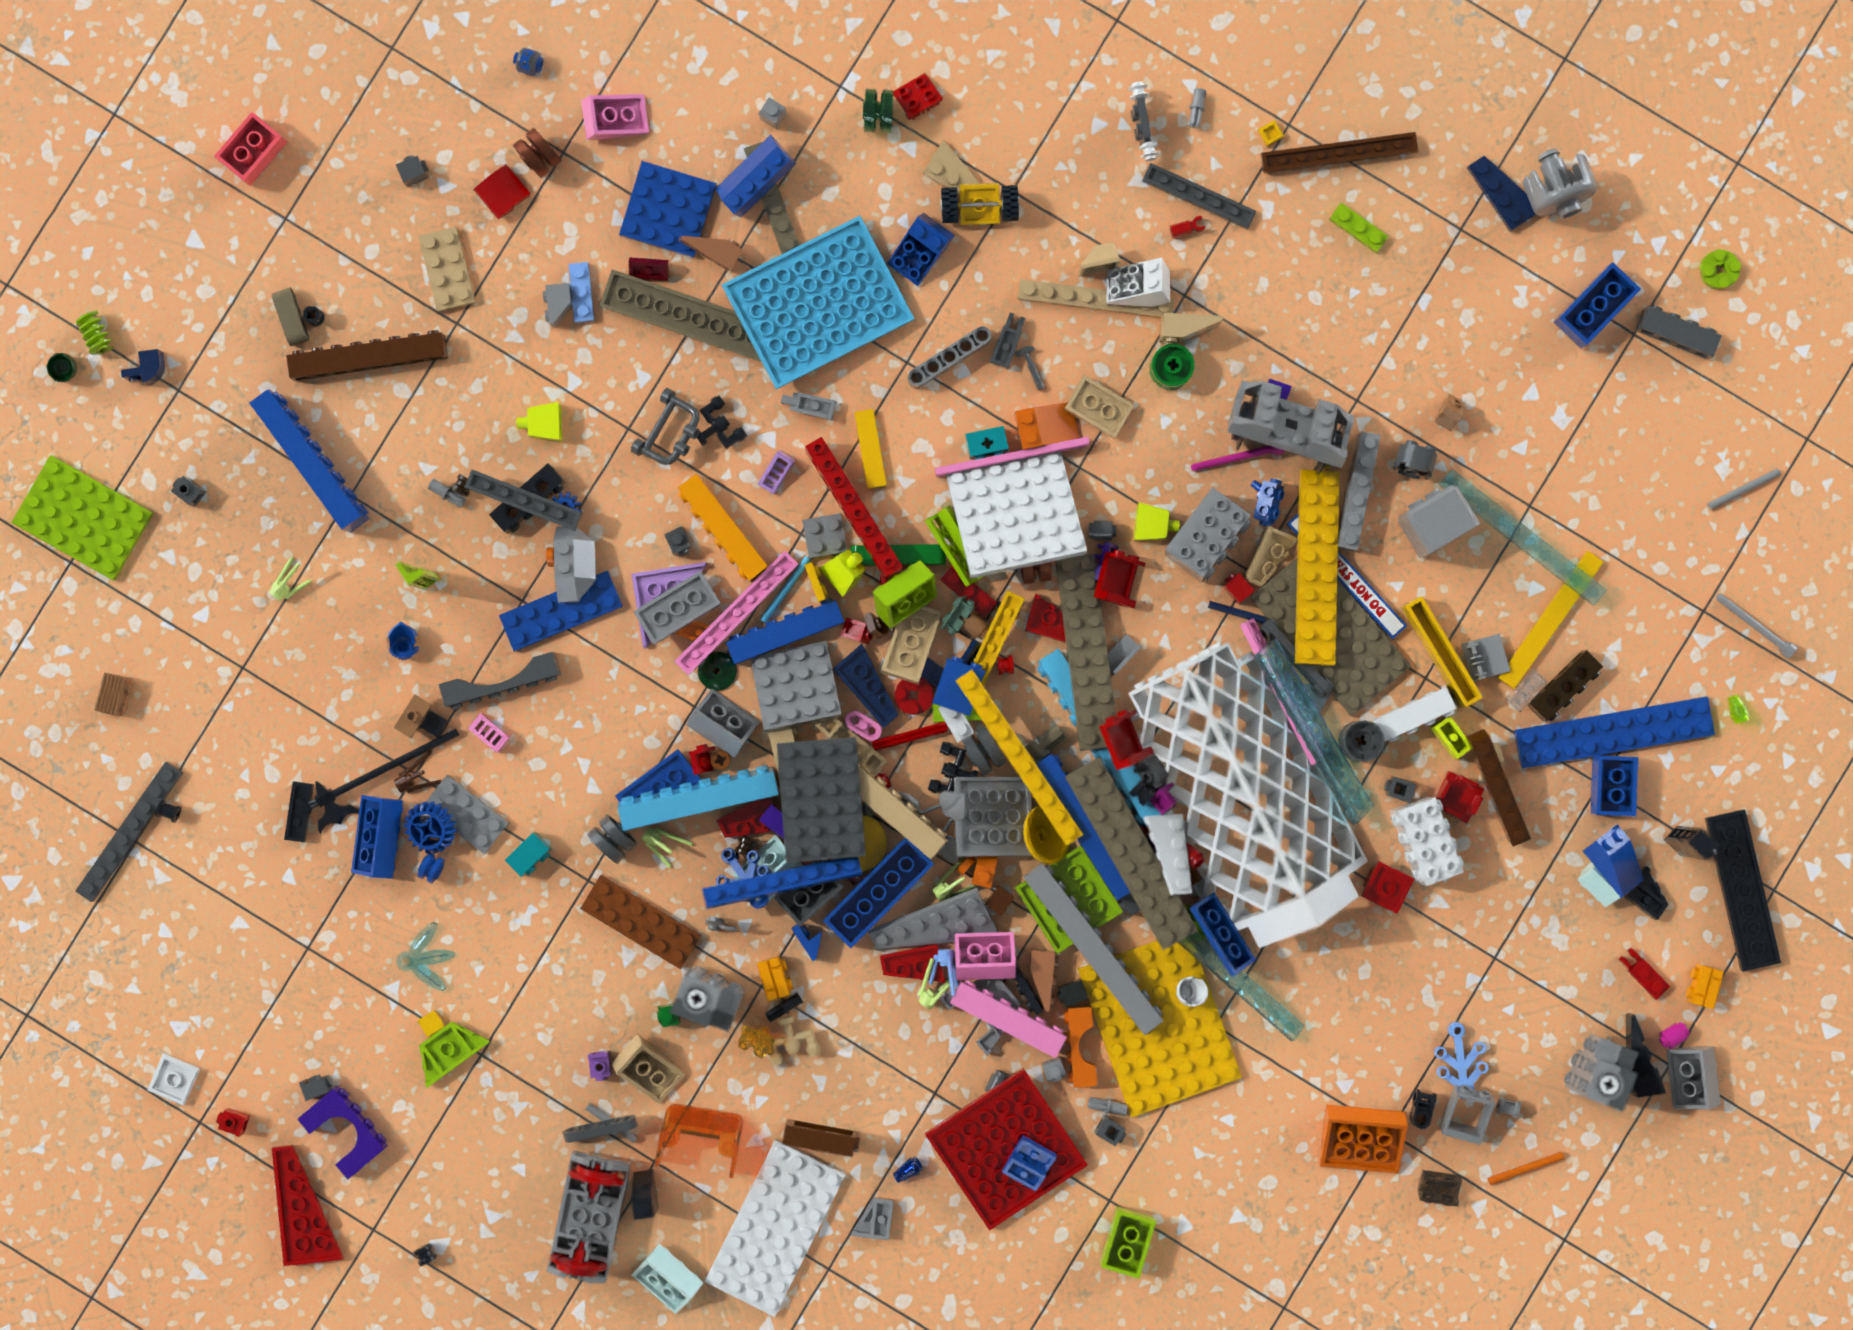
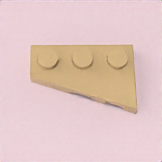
M944 140L923 171V175L945 188L957 187V195L959 197L960 184H980Z

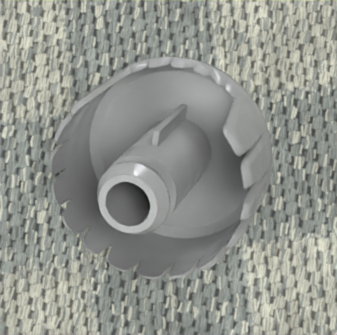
M1551 149L1539 155L1538 162L1542 163L1540 169L1544 176L1545 187L1535 170L1529 174V177L1526 176L1522 182L1536 215L1549 216L1558 213L1560 219H1564L1583 210L1581 203L1591 198L1598 188L1585 155H1576L1579 165L1577 163L1573 165V173L1570 169L1566 168L1563 158L1558 156L1560 152L1557 149Z

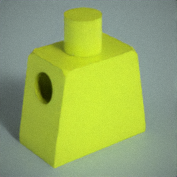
M559 402L527 408V417H517V429H528L529 437L562 442V415Z
M1138 503L1134 541L1164 540L1167 538L1168 531L1179 532L1180 520H1170L1169 510Z
M848 549L819 568L842 597L856 587L866 571L865 567L861 564L863 561L861 554L857 552L852 553Z

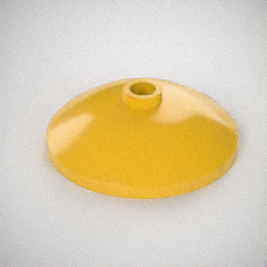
M1040 806L1033 808L1027 815L1024 823L1025 844L1037 861L1043 864L1057 863L1064 858L1069 845L1066 846Z

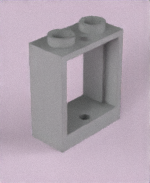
M1454 1085L1440 1124L1442 1135L1480 1145L1495 1107L1493 1095L1484 1090H1473L1466 1085ZM1459 1097L1484 1103L1476 1128L1450 1121Z

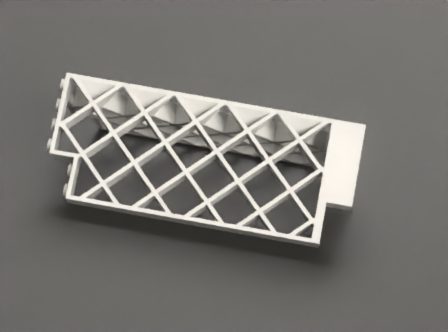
M1218 642L1210 646L1209 649L1207 648L1175 665L1177 669L1173 670L1170 667L1161 672L1163 676L1160 677L1159 674L1148 678L1149 683L1146 684L1145 681L1134 685L1135 690L1129 692V695L1137 709V714L1130 718L1132 722L1139 718L1144 719L1141 735L1137 733L1142 748L1151 746L1154 752L1151 756H1157L1159 760L1167 763L1166 771L1169 776L1163 779L1164 784L1154 790L1157 793L1159 789L1171 782L1176 784L1178 769L1195 777L1192 793L1177 785L1169 793L1176 801L1189 807L1186 822L1183 821L1186 842L1193 847L1194 843H1197L1211 850L1209 865L1203 863L1197 868L1203 879L1193 885L1200 900L1216 892L1217 886L1233 894L1234 898L1231 909L1225 905L1223 907L1238 930L1249 927L1258 947L1261 948L1320 926L1359 897L1348 875L1364 865L1368 860L1318 763L1311 765L1255 654L1253 655L1252 652H1249L1236 659L1228 642L1220 645ZM1199 663L1198 675L1189 671L1188 668ZM1247 665L1249 675L1241 671V666ZM1179 672H1184L1181 689L1164 681ZM1215 674L1224 678L1223 690L1214 685ZM1147 688L1150 689V691H1149V697L1147 696V694H1146V692H1145V689H1147ZM1240 688L1248 693L1247 704L1239 700ZM1162 695L1178 703L1175 719L1159 712ZM1213 703L1221 707V720L1212 715ZM1264 703L1267 704L1271 711V718L1263 714ZM1191 709L1207 717L1204 733L1188 726ZM1238 718L1246 722L1245 734L1237 730ZM1156 726L1173 733L1170 749L1153 741ZM1262 732L1270 736L1269 748L1261 744ZM1184 740L1201 747L1198 763L1182 756ZM1286 745L1294 756L1293 761L1286 758ZM1236 747L1244 751L1243 764L1235 760ZM1213 754L1230 761L1227 777L1210 769ZM1150 756L1139 761L1135 764V766H1140L1142 763L1149 760ZM1260 761L1268 765V778L1260 774ZM1285 775L1292 779V792L1284 788ZM1207 784L1224 792L1221 807L1204 799ZM1309 789L1316 799V806L1308 802ZM1258 792L1267 796L1266 809L1258 805ZM1236 798L1253 806L1250 822L1233 814ZM1283 805L1291 809L1290 822L1283 819ZM1170 810L1165 815H1174V812ZM1201 813L1218 822L1215 836L1198 828ZM1307 819L1315 823L1314 836L1307 832ZM1229 828L1247 836L1244 851L1226 843ZM1331 832L1338 842V849L1331 846ZM1281 836L1289 839V854L1281 850ZM1258 842L1276 851L1273 866L1255 857ZM1306 849L1313 853V867L1305 863ZM1223 857L1240 865L1238 880L1220 872ZM1330 862L1338 867L1332 873H1330ZM1252 872L1270 881L1267 895L1249 887ZM1306 880L1313 886L1304 892V881ZM1281 887L1298 895L1278 903ZM1245 901L1262 909L1244 917L1242 915Z

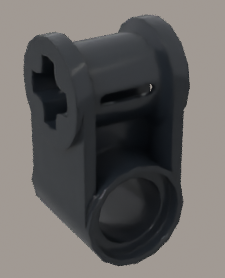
M1415 1089L1410 1113L1412 1125L1420 1129H1425L1430 1125L1433 1109L1436 1104V1093L1429 1094L1420 1092V1089ZM1419 1114L1424 1115V1122L1421 1124L1416 1122Z

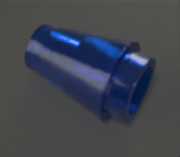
M917 1157L909 1158L893 1173V1176L900 1183L920 1175V1172L923 1171V1166Z

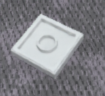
M164 1053L147 1091L184 1106L201 1068Z

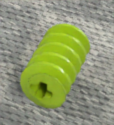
M97 310L83 314L76 321V325L80 327L79 332L83 334L82 339L86 341V347L90 348L89 354L101 355L114 348V346H107L111 339H104L108 332H101L105 325H98L102 319L94 317L99 313Z

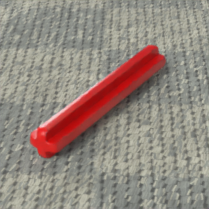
M941 722L872 741V746L875 751L945 733L948 731L946 722Z

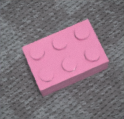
M1014 932L955 934L956 980L1015 978Z

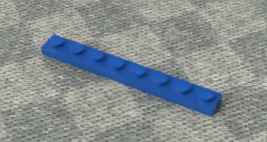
M858 857L838 858L702 888L706 908L712 909L862 875V869Z

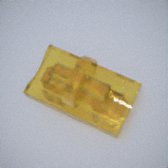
M744 1025L741 1028L738 1047L747 1050L751 1046L754 1048V1054L763 1058L766 1054L773 1055L775 1039L769 1035V1028L765 1026L758 1030Z

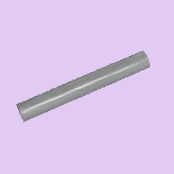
M591 1103L585 1109L601 1121L612 1119ZM630 1130L619 1132L633 1143L638 1137Z

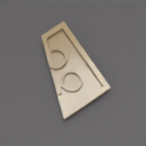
M1267 525L1244 575V579L1262 587L1276 571L1279 562L1283 558L1286 559L1290 554L1288 551L1293 545L1298 544V538Z

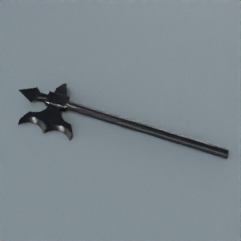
M454 729L334 790L331 788L327 789L323 784L316 781L317 795H315V799L310 802L302 801L294 814H311L313 808L324 806L325 813L318 820V831L321 834L324 827L328 824H341L344 817L348 814H359V810L351 804H336L334 800H336L337 796L460 736L457 729Z

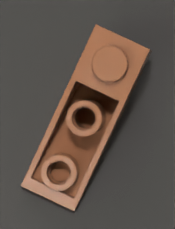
M1031 949L1029 969L1044 1009L1049 1012L1050 1007H1054L1055 995H1051L1052 987H1056L1057 976H1054L1053 972L1054 968L1058 967L1059 956H1055V951Z

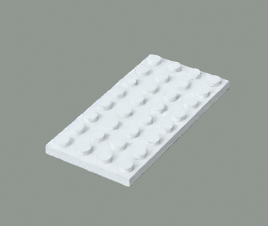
M775 1139L704 1282L775 1317L845 1177V1173L791 1146L782 1145L781 1141Z

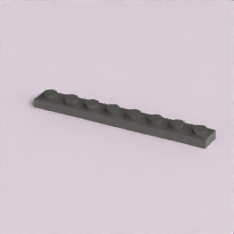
M169 762L163 764L75 890L77 893L90 902H94L156 813L160 801L166 799L182 776L183 772Z

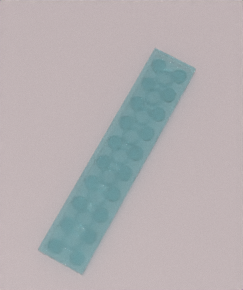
M1277 638L1271 640L1254 655L1257 664L1262 668L1267 681L1272 685L1277 698L1282 702L1287 715L1291 718L1297 732L1304 740L1306 748L1314 757L1317 767L1321 769L1327 784L1330 785L1337 801L1343 807L1346 817L1350 819L1353 825L1359 823L1374 805Z

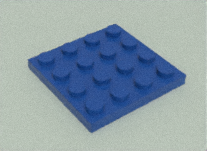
M642 161L619 235L694 258L696 251L681 243L678 239L681 236L701 237L717 184Z

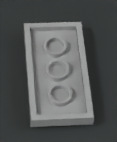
M699 571L633 612L655 646L717 608L721 603L702 572Z
M446 775L427 800L428 803L434 801L435 805L442 803V809L448 808L447 814H453L451 820L456 821L453 826L457 829L456 833L483 854H486L509 824L508 821L449 775Z

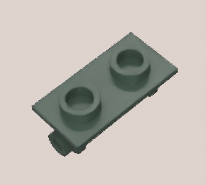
M968 595L961 598L958 597L952 605L954 608L951 613L948 612L942 619L943 625L940 629L948 628V632L951 635L958 633L965 623L959 617L963 616L967 619L975 608V602L970 599L967 601Z

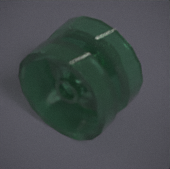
M866 88L865 101H863L864 132L874 133L878 120L880 121L881 133H892L893 90L883 89L881 92V102H878L877 90Z

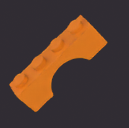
M1091 1005L1067 1007V1012H1064V1023L1068 1024L1069 1030L1065 1032L1067 1037L1065 1040L1066 1043L1070 1044V1051H1066L1067 1063H1071V1071H1068V1081L1072 1083L1073 1088L1097 1086L1095 1064L1086 1061L1079 1052L1081 1036L1085 1031L1093 1027Z

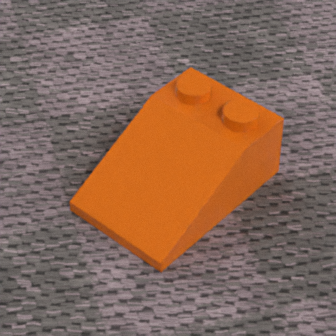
M1067 403L1015 411L1014 415L1022 450L1079 439L1075 416L1064 410Z

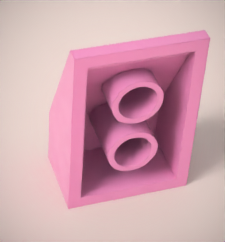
M644 94L589 95L581 101L586 140L611 139L649 133Z

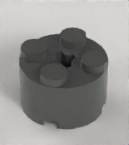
M1407 440L1406 444L1399 445L1393 470L1399 469V474L1419 480L1420 476H1425L1424 480H1429L1436 463L1437 449L1431 446L1422 447L1415 441Z

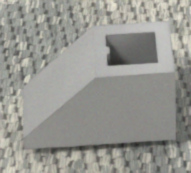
M569 283L545 285L546 291H543L544 303H547L548 310H545V319L552 327H556L573 307L571 285Z

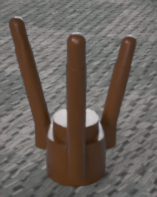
M428 751L408 769L400 773L398 778L394 779L395 786L400 793L404 791L410 793L414 790L442 782L441 780L413 786L415 784L414 779L423 775L425 771L422 770L412 776L408 774L430 756L432 751Z

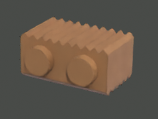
M104 672L94 711L122 716L128 708L126 700L128 694L133 689L132 678Z

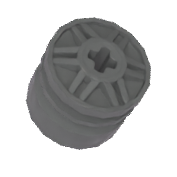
M1366 720L1348 723L1340 731L1338 737V745L1342 754L1349 760L1357 762L1371 761L1377 758L1383 751L1385 744L1384 734L1380 727ZM1362 737L1363 744L1357 746L1356 738Z

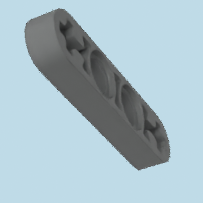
M628 1115L571 1127L563 1131L565 1142L570 1143L628 1131L636 1128L638 1124L635 1115Z

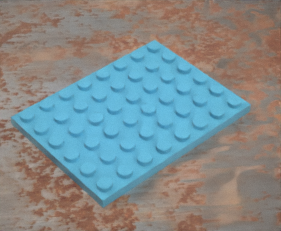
M861 216L721 285L776 390L914 320Z

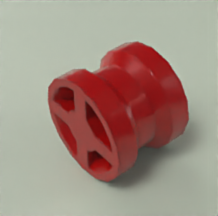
M1008 655V657L1004 658L1002 656L997 657L998 675H1003L1004 673L1014 674L1013 655Z

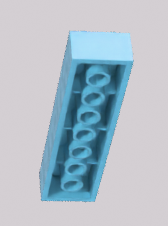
M761 765L756 767L757 770L749 772L748 769L737 771V775L730 776L728 773L719 775L718 779L710 780V778L701 779L695 785H691V782L680 784V788L672 789V787L662 788L659 793L655 794L652 791L645 792L638 798H633V796L621 798L622 801L618 802L622 829L625 831L779 795L773 769L768 767V765Z

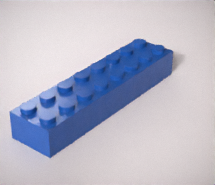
M267 389L249 402L341 530L352 533L367 522L369 518L366 514L369 512L363 504H359L355 500L357 496L354 491L344 485L346 481L343 476L333 470L334 464L321 453L323 449L317 441H313L309 437L311 433L305 425L302 426L298 422L300 418L297 413L287 407L288 401L277 391L273 392Z
M1049 754L1035 764L1083 835L1077 839L1079 844L1086 852L1113 897L1118 901L1129 894L1130 891L1067 782L1065 776L1069 773H1064L1061 769L1063 763L1057 755Z

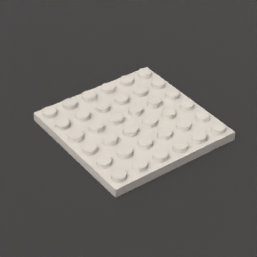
M1061 451L946 474L971 579L1087 554Z

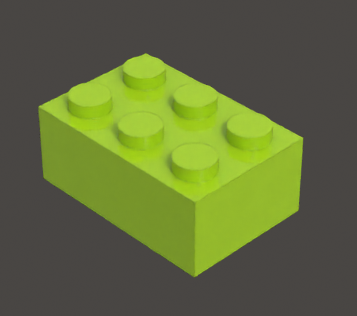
M920 560L915 564H911L905 571L893 576L890 581L878 586L873 591L876 614L890 629L937 598L935 575Z
M1116 1206L1100 1260L1101 1268L1140 1279L1156 1224L1155 1218Z

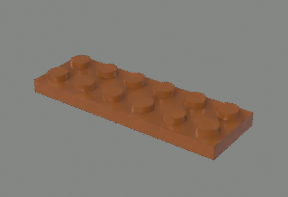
M603 875L599 876L580 908L679 969H682L701 937L696 931Z

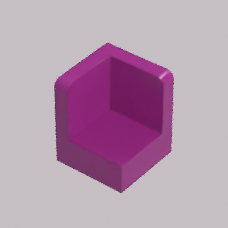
M1173 782L1159 789L1149 800L1161 815L1177 806V801L1169 793L1175 786Z

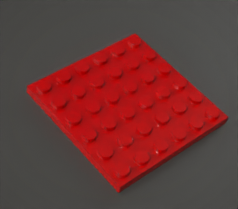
M1024 1068L925 1133V1136L989 1231L1088 1166ZM1023 1135L1057 1154L1056 1160L1046 1172V1178L1036 1191L1002 1173L1008 1158Z

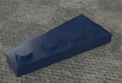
M1486 156L1479 158L1467 167L1509 232L1536 215L1526 192Z
M863 644L859 645L836 665L833 670L882 727L885 728L898 716V713Z

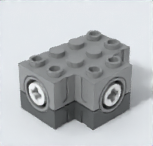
M699 966L691 968L684 974L670 1013L706 1027L711 1025L728 1032L733 1024L745 990L741 989L742 985L734 982L728 984V981L724 980L725 976L717 973L710 975L706 973V969Z
M1590 1034L1583 1043L1584 1051L1578 1050L1571 1059V1070L1566 1073L1564 1078L1565 1087L1585 1098L1623 1112L1637 1076L1636 1073L1632 1072L1638 1052Z

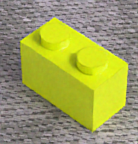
M1451 716L1443 717L1429 727L1453 759H1459L1471 750L1466 736Z

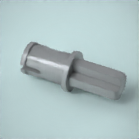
M1201 88L1194 89L1192 105H1190L1189 127L1195 129L1200 127L1202 112L1205 111L1204 101L1207 91Z
M433 479L428 485V490L441 496L442 500H448L459 508L466 502V498L453 491L452 487H447L436 481V479Z
M1090 1097L1088 1100L1089 1109L1104 1111L1105 1114L1113 1113L1126 1116L1128 1106L1126 1103L1114 1102L1109 1098L1104 1100Z

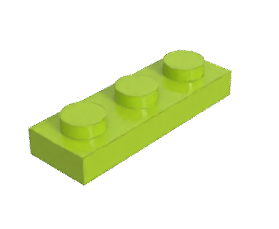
M1342 202L1329 219L1374 253L1378 252L1389 237Z

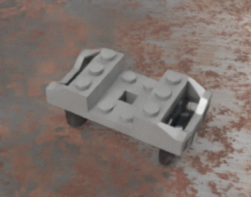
M1242 380L1236 394L1227 432L1232 434L1231 439L1236 441V450L1240 449L1244 438L1317 460L1316 475L1318 476L1324 469L1329 470L1332 465L1342 468L1347 457V445L1354 422V415L1347 413L1338 404L1319 399L1315 409L1281 399V386L1265 381L1246 382ZM1244 394L1252 396L1249 402L1243 401L1242 403ZM1337 424L1344 425L1342 432L1337 430Z

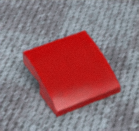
M507 164L497 169L474 188L475 193L498 220L513 211L516 205L529 198L531 194Z

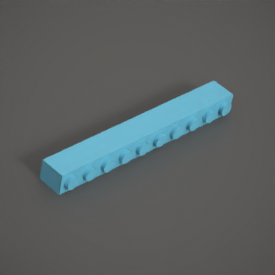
M1058 648L1038 661L1037 670L1041 677H1046L1049 682L1047 685L1053 694H1057L1060 699L1058 700L1063 710L1067 709L1071 715L1069 719L1076 727L1069 665ZM1108 748L1090 750L1095 759L1100 757L1117 789L1124 796L1126 805L1129 809L1132 808L1135 813L1134 819L1139 826L1143 825L1144 828L1148 826V824H1145L1143 817L1161 815L1150 801L1142 806L1137 799L1138 796L1132 797L1129 794L1141 780L1139 774L1133 771L1137 768L1135 764L1131 767L1116 770Z

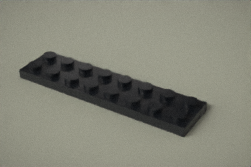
M1745 809L1706 817L1705 822L1708 835L1719 845L1715 849L1716 853L1713 856L1740 971L1744 972L1781 963Z

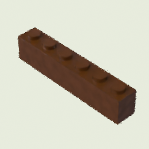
M1483 729L1466 736L1507 840L1513 847L1530 840L1531 837L1489 734Z

